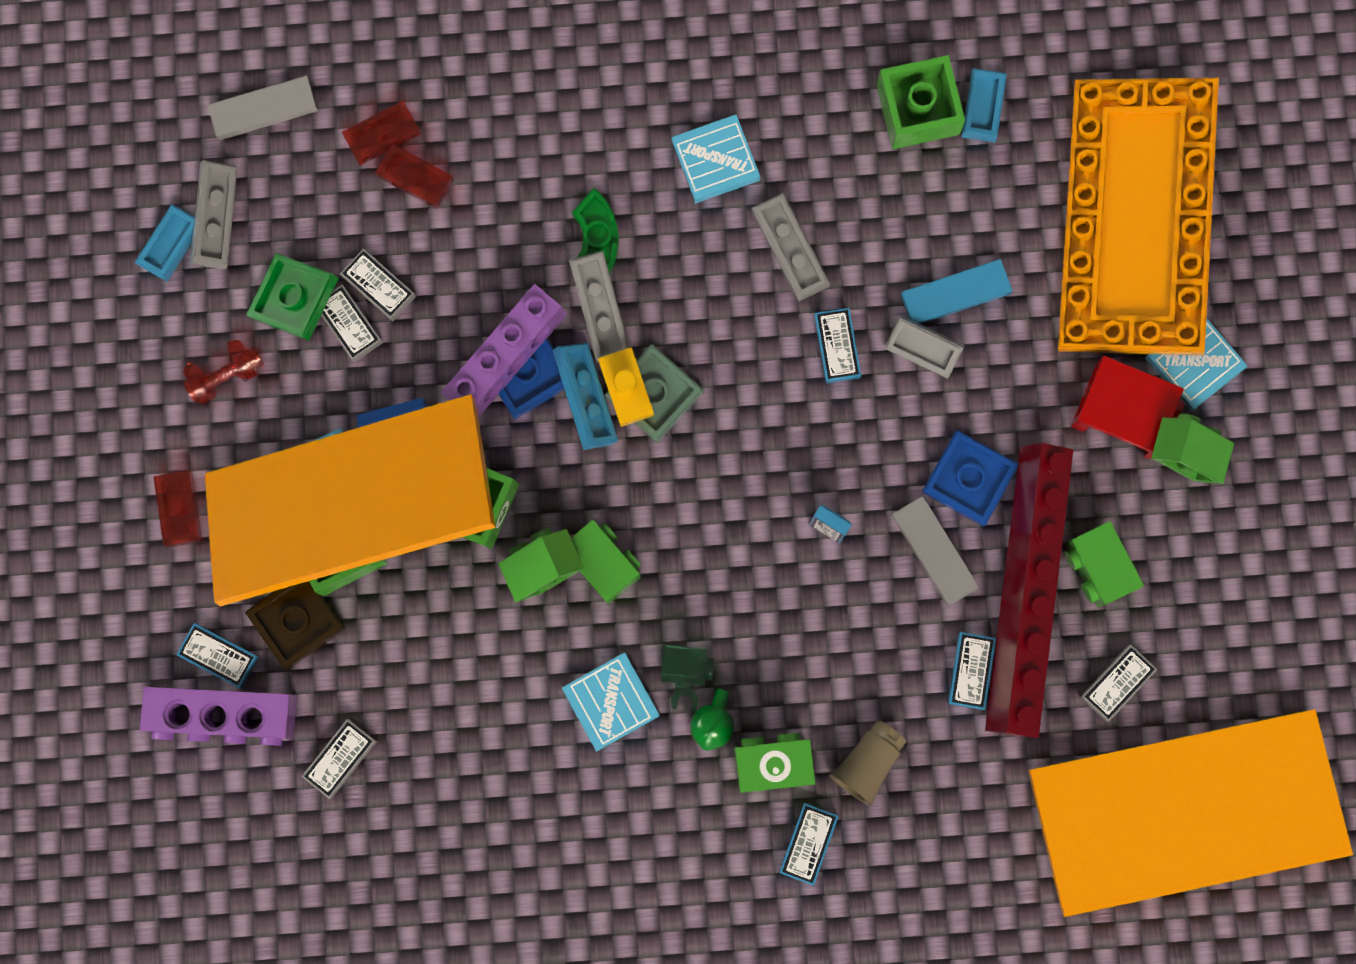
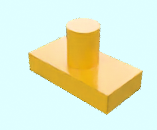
M632 347L598 358L620 426L623 427L653 417L654 412Z

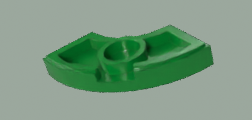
M593 187L571 213L572 217L580 225L583 233L582 249L577 258L603 251L610 275L618 255V228L615 216L608 202Z

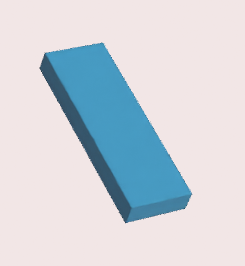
M999 259L903 291L900 296L908 318L923 324L1010 295L1013 290L1002 261Z
M588 342L558 346L552 351L583 450L610 446L617 443L618 438Z

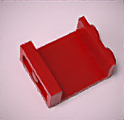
M1103 356L1095 364L1070 427L1082 432L1091 427L1146 450L1143 457L1151 459L1162 418H1178L1183 410L1185 401L1180 398L1184 388Z

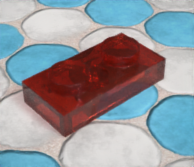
M404 101L342 132L359 165L421 134Z
M394 144L391 145L375 172L376 176L381 180L438 209L454 182L452 175Z
M186 470L154 476L163 546L169 548L202 542L192 472Z

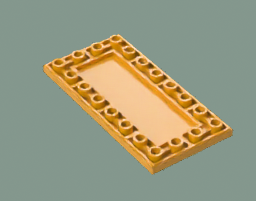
M1219 77L1075 80L1058 340L1059 352L1205 356Z
M472 394L205 473L214 602L219 606L495 528L477 405Z
M1316 709L1028 770L1060 909L1064 917L1353 855Z

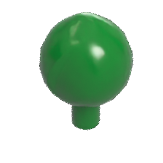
M716 689L711 705L700 707L691 718V735L695 742L705 751L724 746L734 732L733 718L730 712L725 709L730 693L722 689Z

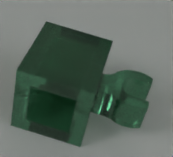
M664 645L661 683L675 684V691L671 698L672 709L677 710V702L680 697L688 696L692 701L691 711L697 710L698 697L691 690L690 686L704 687L705 679L712 680L714 658L707 657L708 649Z

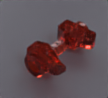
M240 340L229 341L230 363L207 375L193 362L185 365L183 373L186 380L183 383L195 403L204 404L216 397L215 386L236 375L244 382L258 375L257 370L264 365L257 349L254 346L247 349Z

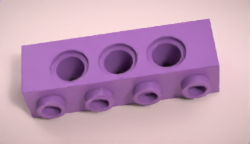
M534 284L441 393L449 400L472 394L476 400L479 418L497 397L500 390L504 389L513 376L567 316V313L561 305Z
M144 687L140 731H151V739L174 740V733H188L187 741L210 742V735H224L223 743L246 744V737H260V745L282 746V739H294L297 695ZM185 705L189 709L190 716L188 721L181 725L177 721L176 713L179 707ZM222 707L226 713V719L221 726L217 727L212 721V714L216 708ZM257 708L262 714V722L257 728L253 729L248 723V715L253 709Z

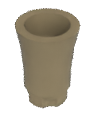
M877 721L871 731L865 733L858 745L829 777L853 797L872 806L880 786L900 756L899 751L906 743V739L886 723Z

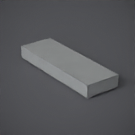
M307 76L208 105L215 134L219 141L318 111L310 80Z
M206 160L200 162L190 264L223 270L228 267L237 177L236 166Z
M782 193L753 207L752 213L797 301L804 300L828 288L830 283L784 194Z
M603 251L569 260L596 363H599L598 358L629 348Z
M923 496L891 515L947 607L980 588Z

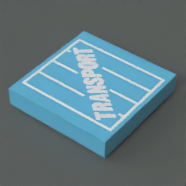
M736 114L671 137L695 204L760 181V174Z
M1208 319L1206 320L1205 356L1149 354L1145 357L1163 380L1184 388L1180 399L1185 401L1184 404L1190 411L1196 409L1248 367Z
M625 652L562 687L596 752L660 716Z

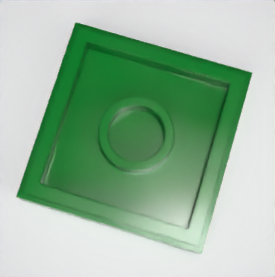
M276 253L246 315L255 321L309 341L339 278L332 273Z

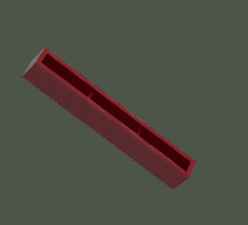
M1047 443L1020 447L985 731L1039 738L1074 449Z

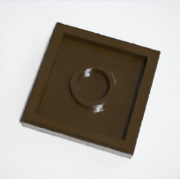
M310 581L276 590L245 612L285 671L293 668L346 630L324 596L314 592Z

